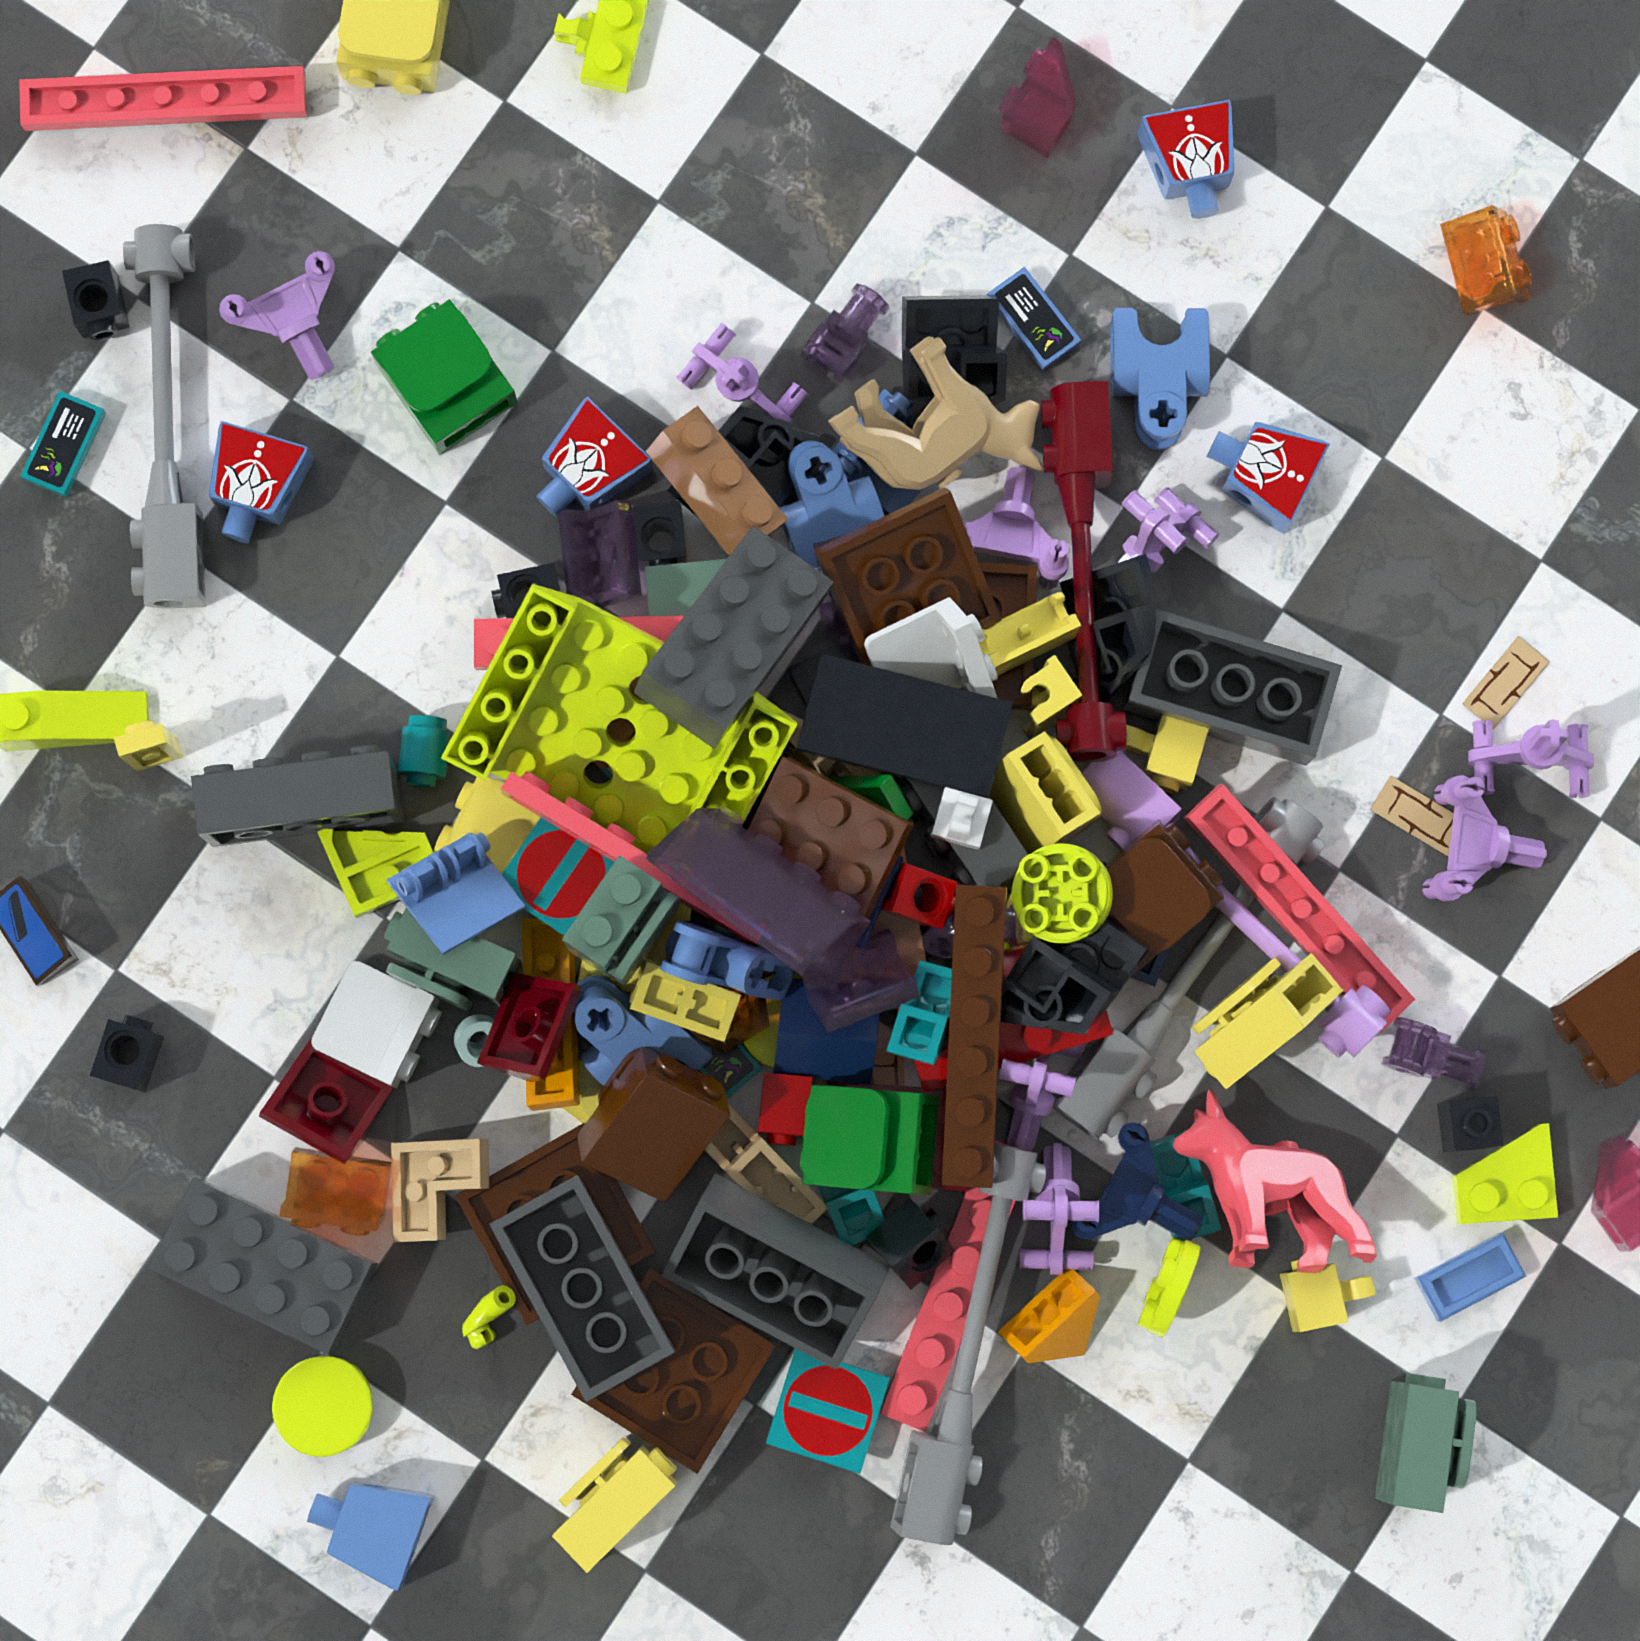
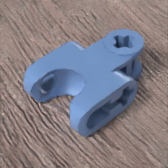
M1115 307L1110 322L1111 395L1134 396L1136 436L1149 449L1164 450L1173 446L1179 439L1182 428L1186 423L1187 397L1208 396L1210 349L1209 314L1206 308H1187L1185 318L1180 325L1179 339L1167 345L1153 344L1143 337L1138 326L1137 311L1134 308ZM1154 415H1163V421L1168 423L1167 427H1159V422L1154 418Z
M811 440L797 445L790 453L788 460V470L799 501L780 509L788 518L783 525V529L791 552L823 574L814 550L884 517V513L870 477L866 476L848 483L837 454L822 442ZM813 457L825 463L819 467L820 475L816 478L810 473L804 472L811 467L810 459Z
M677 921L667 939L666 957L668 960L663 959L660 967L662 971L696 984H714L731 987L750 996L780 1000L785 997L791 985L796 961L775 951L739 940L733 934L714 926L690 921ZM774 969V975L769 981L762 979L763 971L773 972Z
M589 976L577 983L578 986L582 987V990L574 1008L576 1028L592 1044L581 1053V1059L591 1075L603 1086L623 1058L629 1052L641 1047L651 1048L660 1053L668 1054L684 1062L694 1070L700 1069L714 1057L713 1049L706 1035L630 1009V996L606 976Z

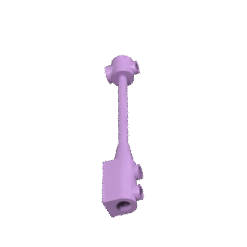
M1116 751L1117 755L1110 760L1091 762L1082 772V775L1100 802L1101 817L1112 827L1106 833L1107 838L1122 851L1158 819L1166 828L1172 822L1175 823L1181 816L1182 808L1122 751ZM1190 847L1186 849L1193 859L1200 864L1201 861ZM1219 886L1223 892L1224 899L1215 906L1271 959L1275 957L1281 963L1279 967L1285 973L1301 961L1225 887ZM1362 985L1356 992L1351 988L1342 998L1337 996L1324 1009L1327 1014L1318 1024L1325 1031L1318 1039L1336 1057L1340 1058L1347 1051L1354 1058L1388 1023L1385 1018L1391 1013V1010L1367 986Z

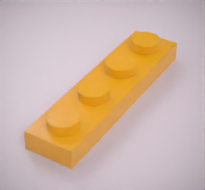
M537 917L522 919L523 974L576 984L575 955L569 952L562 940L564 936ZM574 1010L546 1079L536 1082L526 1081V1106L532 1111L580 1105L578 1032Z

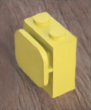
M343 0L338 29L340 43L336 61L342 79L360 88H373L375 84L393 86L396 91L407 95H419L422 91L435 92L450 0Z
M1046 731L1008 753L997 764L990 798L1027 854H1031L1047 845L1067 843L1073 836L1087 829L1101 816V805L1096 794L1063 745L1056 738L1048 735Z
M476 777L474 784L467 781L460 791L455 808L461 811L453 827L445 825L438 837L434 851L437 852L468 833L476 835L481 832L490 843V850L485 852V854L502 874L541 817L503 795L501 787L504 782L493 780L489 777L484 781Z
M1312 953L1282 977L1274 976L1269 980L1268 976L1281 965L1274 957L1192 1026V1029L1199 1035L1211 1024L1217 1025L1211 1030L1210 1037L1194 1052L1203 1062L1206 1071L1214 1078H1217L1225 1089L1229 1088L1304 1029L1343 992V989Z
M624 1435L559 1499V1502L565 1508L574 1499H581L580 1507L555 1531L552 1537L586 1573L676 1486L678 1480L672 1474L676 1471L677 1466L658 1447L650 1452L643 1445L630 1458H623L622 1452L631 1444Z

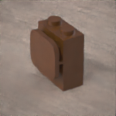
M1159 819L1104 865L1109 873L1113 888V900L1107 919L1150 947L1133 975L1161 951L1168 949L1198 924L1207 915L1208 911L1224 899L1223 892L1219 886L1225 881L1206 859L1200 864L1193 859L1186 851L1192 843L1175 823L1172 822L1166 828Z
M1640 946L1607 969L1588 979L1549 1008L1555 1016L1552 1024L1558 1035L1567 1044L1574 1043L1584 1058L1580 1063L1587 1076L1597 1085L1602 1083L1605 1089L1619 1086L1640 1071Z
M643 1047L629 1052L601 1088L598 1095L599 1106L577 1134L581 1163L666 1202L730 1117L725 1088L714 1077L702 1074L678 1062L668 1054Z

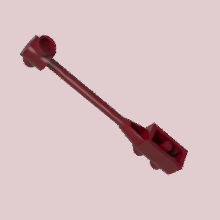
M1108 381L1068 382L1053 387L1050 390V400H1041V428H1052V444L1043 445L1044 473H1054V483L1058 485L1067 523L1071 528L1075 614L1081 624L1076 635L1079 691L1082 697L1080 703L1070 705L1065 710V719H1056V739L1064 748H1067V752L1073 761L1101 762L1114 758L1117 755L1116 751H1126L1127 745L1125 712H1114L1113 705L1099 702L1096 634L1092 622L1095 621L1090 527L1093 524L1094 493L1095 488H1108L1111 486L1113 473Z

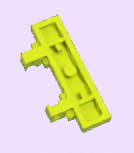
M599 0L596 14L589 12L587 21L581 17L576 18L574 21L567 20L561 14H558L554 29L555 41L576 46L575 54L585 57L580 75L581 84L627 94L649 0Z

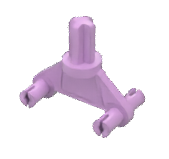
M322 251L313 252L308 256L305 261V274L250 302H247L240 295H228L221 301L219 308L221 317L229 324L279 336L282 343L289 341L304 371L311 380L320 378L334 369V364L315 330V327L320 325L317 316L335 270L333 258Z
M722 322L704 345L699 342L691 352L695 354V357L676 376L678 380L692 390L693 386L707 371V368L710 367L716 371L715 382L718 390L725 398L736 402L750 399L768 415L767 418L769 419L779 418L793 422L794 420L790 415L809 396L804 389L793 382L791 387L777 402V405H775L758 389L759 375L757 369L750 361L738 357L727 359L726 361L718 358L717 356L736 337V334Z
M1019 465L1018 468H1010L1007 471L1002 501L996 503L993 511L987 513V515L971 523L966 521L965 528L975 552L1038 564L1040 572L1039 583L1046 589L1047 583L1050 582L1049 590L1056 588L1059 584V579L1066 575L1069 567V559L1067 557L1069 548L1064 540H1061L1060 546H1058V539L1053 540L1039 525V522L1035 520V510L1030 506L1035 474L1027 470L1026 466Z
M1165 487L1156 496L1154 502L1160 506L1156 509L1137 490L1132 491L1122 502V506L1132 513L1142 525L1138 537L1131 535L1122 545L1126 553L1119 562L1146 554L1151 572L1155 573L1164 563L1159 552L1167 546L1174 554L1178 553L1189 540L1188 537L1182 534L1186 530L1205 549L1209 548L1220 535L1199 517L1201 510L1193 503L1186 505L1169 487Z
M1483 720L1472 722L1474 749L1468 751V764L1474 766V777L1481 778L1485 784V787L1478 788L1485 790L1483 795L1495 792L1493 766L1497 764L1529 765L1540 770L1549 769L1552 766H1564L1565 769L1569 770V797L1576 798L1579 795V798H1587L1590 796L1589 769L1594 768V754L1588 752V725L1581 724L1579 727V724H1571L1567 726V729H1562L1559 727V720H1548L1545 725H1535L1528 729L1520 741L1493 746V722L1486 720L1485 724H1483Z
M1454 776L1449 778L1444 784L1437 786L1434 790L1435 792H1441L1434 794L1437 803L1441 805L1450 804L1455 807L1447 871H1442L1436 874L1434 878L1427 879L1423 883V886L1429 887L1422 889L1423 894L1429 899L1437 898L1441 901H1453L1462 894L1470 892L1473 889L1472 885L1492 868H1499L1503 863L1537 869L1542 866L1547 856L1544 842L1510 835L1507 827L1497 825V820L1493 818L1481 797L1485 790L1478 788L1485 787V784L1479 777Z
M1085 1043L1056 1053L1081 1060ZM1050 1054L1036 1058L1034 1067L1007 1060L1006 1058L1003 1059L998 1079L1019 1083V1085H1015L1012 1088L1009 1098L1010 1104L1014 1107L1007 1136V1143L1011 1147L1028 1151L1035 1147L1043 1115L1050 1114L1053 1109L1055 1098L1050 1092L1068 1096L1069 1098L1072 1096L1076 1077L1046 1071Z
M1053 1143L1052 1146H1046L1042 1151V1164L1046 1167V1177L1041 1192L1036 1194V1200L1023 1199V1221L1050 1220V1250L1019 1248V1269L1049 1268L1050 1275H1062L1063 1269L1093 1271V1249L1063 1250L1065 1227L1068 1220L1099 1222V1200L1080 1201L1079 1185L1072 1181L1071 1149L1062 1146V1143Z

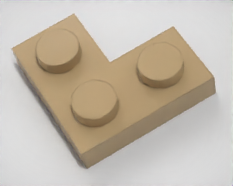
M488 1139L391 1143L393 1242L446 1240L445 1191L490 1189Z

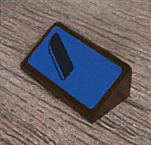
M19 876L0 891V931L36 986L41 985L79 960L27 879Z

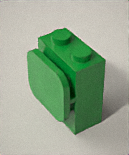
M450 299L441 305L438 302L428 305L416 315V322L402 331L399 329L389 331L376 342L377 348L371 351L376 366L439 456L518 403L514 389L490 357L488 349Z
M811 1085V1093L805 1107L803 1149L800 1156L803 1184L931 1195L939 1096L866 1088Z

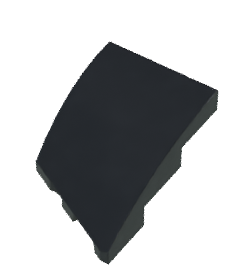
M994 295L902 296L904 396L911 403L907 408L908 418L906 426L911 429L913 428L917 418L935 396L924 373L910 352L911 348L928 336L934 339L936 337L942 339L946 345L944 354L952 368L966 382L981 390L993 406L1005 400L1007 352L997 346L999 298Z
M739 406L718 431L777 506L780 507L795 490L788 470V460L793 449L800 443L811 440L822 442L828 448H831L837 439L827 433L819 436L794 428V423L779 418L769 419L760 412ZM816 457L811 458V467L804 472L809 473L820 460ZM671 485L667 491L678 501L681 500V503L697 516L673 485Z
M1146 554L1092 571L1095 621L1092 622L1096 634L1099 702L1107 703L1151 654L1155 634L1156 604L1152 574ZM1071 578L1059 582L1062 593L1065 596L1069 615L1075 614L1074 580ZM1075 637L1068 641L1067 644L1078 676L1077 641ZM1078 677L1073 678L1072 681L1079 689Z
M1107 918L1092 935L1073 943H1053L1033 936L1009 975L1003 978L1001 1022L1040 1029L1048 1028L1062 1032L1087 1034L1125 986L1150 947Z

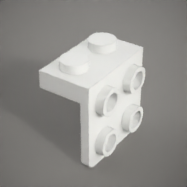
M950 597L871 634L865 640L864 646L873 667L955 688L963 687L967 691L997 698L992 682L998 679V675L991 659L986 653H982L979 644L985 640L983 630L973 614L966 616Z
M354 961L348 965L312 1037V1046L316 1050L397 1089L400 1081L407 1082L416 1068L420 1055L416 1054L415 1051L423 1035L429 1038L440 1019L442 1011L437 1009L440 1000L418 987H411L362 962Z

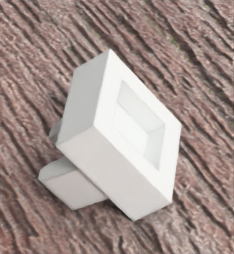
M945 787L931 837L979 850L993 800Z

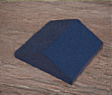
M793 978L785 997L781 999L773 1073L871 1085L878 1037L881 987Z

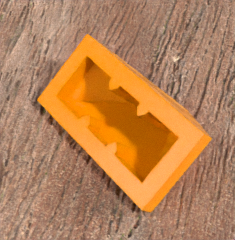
M1064 1269L1062 1275H1058L1007 1322L998 1333L1028 1364L1083 1356L1088 1345L1100 1295L1075 1270Z

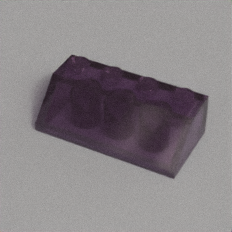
M721 805L718 808H697L649 852L646 857L649 862L801 976L840 971L871 922L858 912L861 906L854 899L840 891L830 892L819 883L821 876L816 871L800 862H796L795 865L780 855L783 849L778 843L762 834L754 836L742 827L744 819L740 815Z

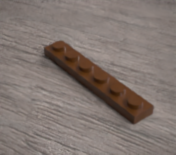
M956 885L942 1185L993 1187L1007 887Z

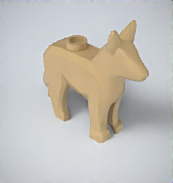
M928 336L910 349L911 354L920 366L935 395L917 418L912 429L884 410L878 398L879 385L875 379L868 381L854 393L864 426L859 421L858 413L853 406L828 420L832 428L841 436L840 442L845 448L864 460L892 488L921 490L935 483L939 488L944 487L961 475L962 470L959 466L978 451L995 457L1013 460L1027 468L1038 471L1044 470L1042 463L1030 450L1034 442L1035 423L1040 409L1039 404L1035 401L1027 400L1015 405L1006 413H1000L981 390L966 382L952 368L944 354L946 345L941 338L937 337L934 339Z

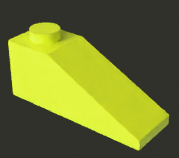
M27 691L0 694V748L5 752L115 743L114 737L126 734L125 728L127 726L149 720L147 692Z

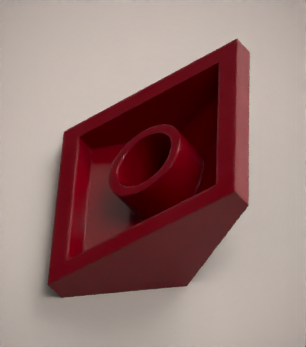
M513 973L477 1063L529 1082L545 1080L582 987L573 983Z
M310 1039L260 1111L259 1117L345 1165L367 1138L391 1096L394 1087L316 1050L312 1046V1040Z

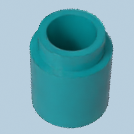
M410 715L408 717V726L402 727L398 774L407 777L406 784L432 788L435 787L436 780L446 779L448 762L441 759L451 732L446 730V719L429 715Z

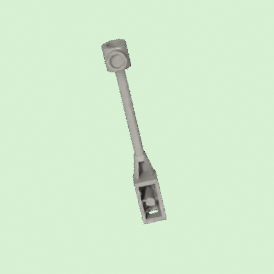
M149 224L137 227L134 230V241H124L123 243L125 269L135 270V278L138 281L150 284L155 461L152 462L145 507L141 509V520H131L130 522L131 545L133 549H142L143 567H132L131 586L133 595L143 596L144 605L147 607L163 609L206 607L203 512L196 503H183L177 462L174 461L169 284L183 280L184 272L195 271V246L192 234H183L179 227L166 224Z
M1273 797L1259 810L1254 818L1295 865L1300 860L1306 865L1312 863L1325 846V842L1318 837V834L1323 829V824L1312 813L1291 800L1284 799L1281 802L1276 797ZM1242 883L1233 894L1246 908L1255 898ZM1219 913L1157 1001H1152L1123 1032L1119 1031L1116 1027H1112L1114 1035L1089 1043L1082 1053L1081 1060L1078 1059L1067 1074V1076L1076 1077L1071 1098L1057 1093L1052 1094L1055 1098L1053 1109L1094 1139L1099 1140L1103 1133L1110 1138L1117 1135L1129 1117L1121 1108L1130 1095L1133 1093L1138 1098H1142L1154 1085L1157 1075L1149 1069L1155 1062V1054L1174 1015L1172 1012L1235 926L1224 913Z
M995 1143L993 1187L979 1188V1192L993 1195L953 1382L945 1395L932 1432L926 1433L911 1430L890 1525L900 1537L941 1545H953L955 1533L966 1535L969 1530L972 1509L970 1505L962 1504L965 1486H977L982 1473L981 1456L972 1455L974 1445L972 1444L973 1394L971 1393L1012 1200L1022 1202L1023 1199L1028 1200L1029 1192L1039 1194L1045 1182L1046 1167L1043 1164L1036 1163L1038 1153Z

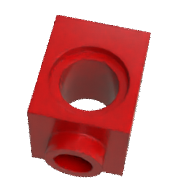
M901 863L881 911L919 925L943 929L945 920L950 917L955 906L954 892L958 882L910 864ZM921 886L922 900L916 907L914 904V893Z
M763 1072L758 1134H767V1144L796 1146L797 1137L804 1138L805 1107L811 1093L812 1077Z

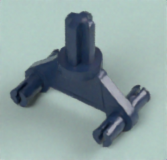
M1135 1122L1124 1125L1119 1131L1118 1143L1121 1149L1125 1151V1154L1099 1199V1222L1070 1221L1073 1234L1077 1238L1089 1240L1125 1226L1134 1225L1137 1222L1145 1226L1148 1221H1151L1181 1239L1191 1241L1200 1229L1203 1218L1196 1212L1163 1195L1166 1187L1159 1184L1146 1128Z

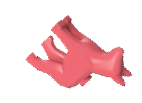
M1209 1089L1206 1097V1113L1200 1109L1194 1110L1195 1123L1174 1140L1173 1148L1179 1154L1203 1161L1211 1172L1215 1193L1227 1217L1233 1237V1250L1228 1255L1230 1266L1251 1268L1255 1265V1250L1267 1249L1269 1247L1265 1216L1279 1214L1287 1211L1304 1242L1303 1256L1297 1262L1298 1272L1316 1274L1326 1267L1334 1233L1347 1241L1350 1257L1362 1259L1364 1263H1372L1377 1257L1376 1246L1368 1225L1352 1207L1341 1170L1327 1156L1307 1149H1299L1298 1144L1293 1141H1280L1271 1146L1251 1144L1225 1117L1215 1093Z

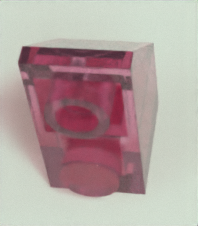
M1054 37L1045 50L1039 47L1035 49L1023 71L1028 74L1020 89L1014 85L1009 89L999 107V110L1003 112L1000 130L1046 158L1050 156L1072 122L1076 108V100L1061 41Z
M1621 1136L1608 1138L1600 1145L1591 1213L1619 1252L1633 1251L1640 1246V1149L1631 1140L1624 1141Z

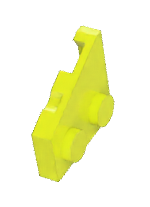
M333 829L318 831V835L355 918L362 917L400 900L387 883V879L434 853L427 835L421 832L384 833L383 831L369 830L354 832L334 831Z
M1549 1123L1534 1126L1530 1131L1510 1143L1504 1144V1146L1489 1153L1485 1158L1453 1175L1457 1224L1558 1218Z

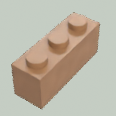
M696 406L665 428L646 450V453L728 556L731 555L753 525L769 537H772L788 520L699 406Z

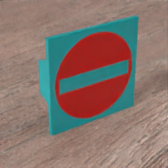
M540 818L503 871L502 876L526 905V911L564 936L614 862L543 818Z
M795 1348L766 1444L861 1474L890 1377L843 1362L835 1370Z

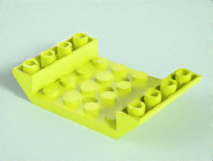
M532 584L441 759L484 781L489 773L506 780L511 772L522 778L525 771H528L551 786L547 793L562 803H565L566 799L571 797L592 810L593 814L590 820L607 829L609 824L613 823L636 837L632 844L636 848L648 854L654 848L675 860L678 865L674 871L691 881L695 874L711 882L797 727V722L757 692L714 750L645 700L637 699L630 690V683L636 677L641 676L643 670L664 644L663 641L579 597ZM624 718L629 720L635 727L636 733L634 737L627 742H618L612 739L608 733L607 726L614 719ZM595 760L606 762L612 769V778L604 784L591 782L585 774V767L590 762Z

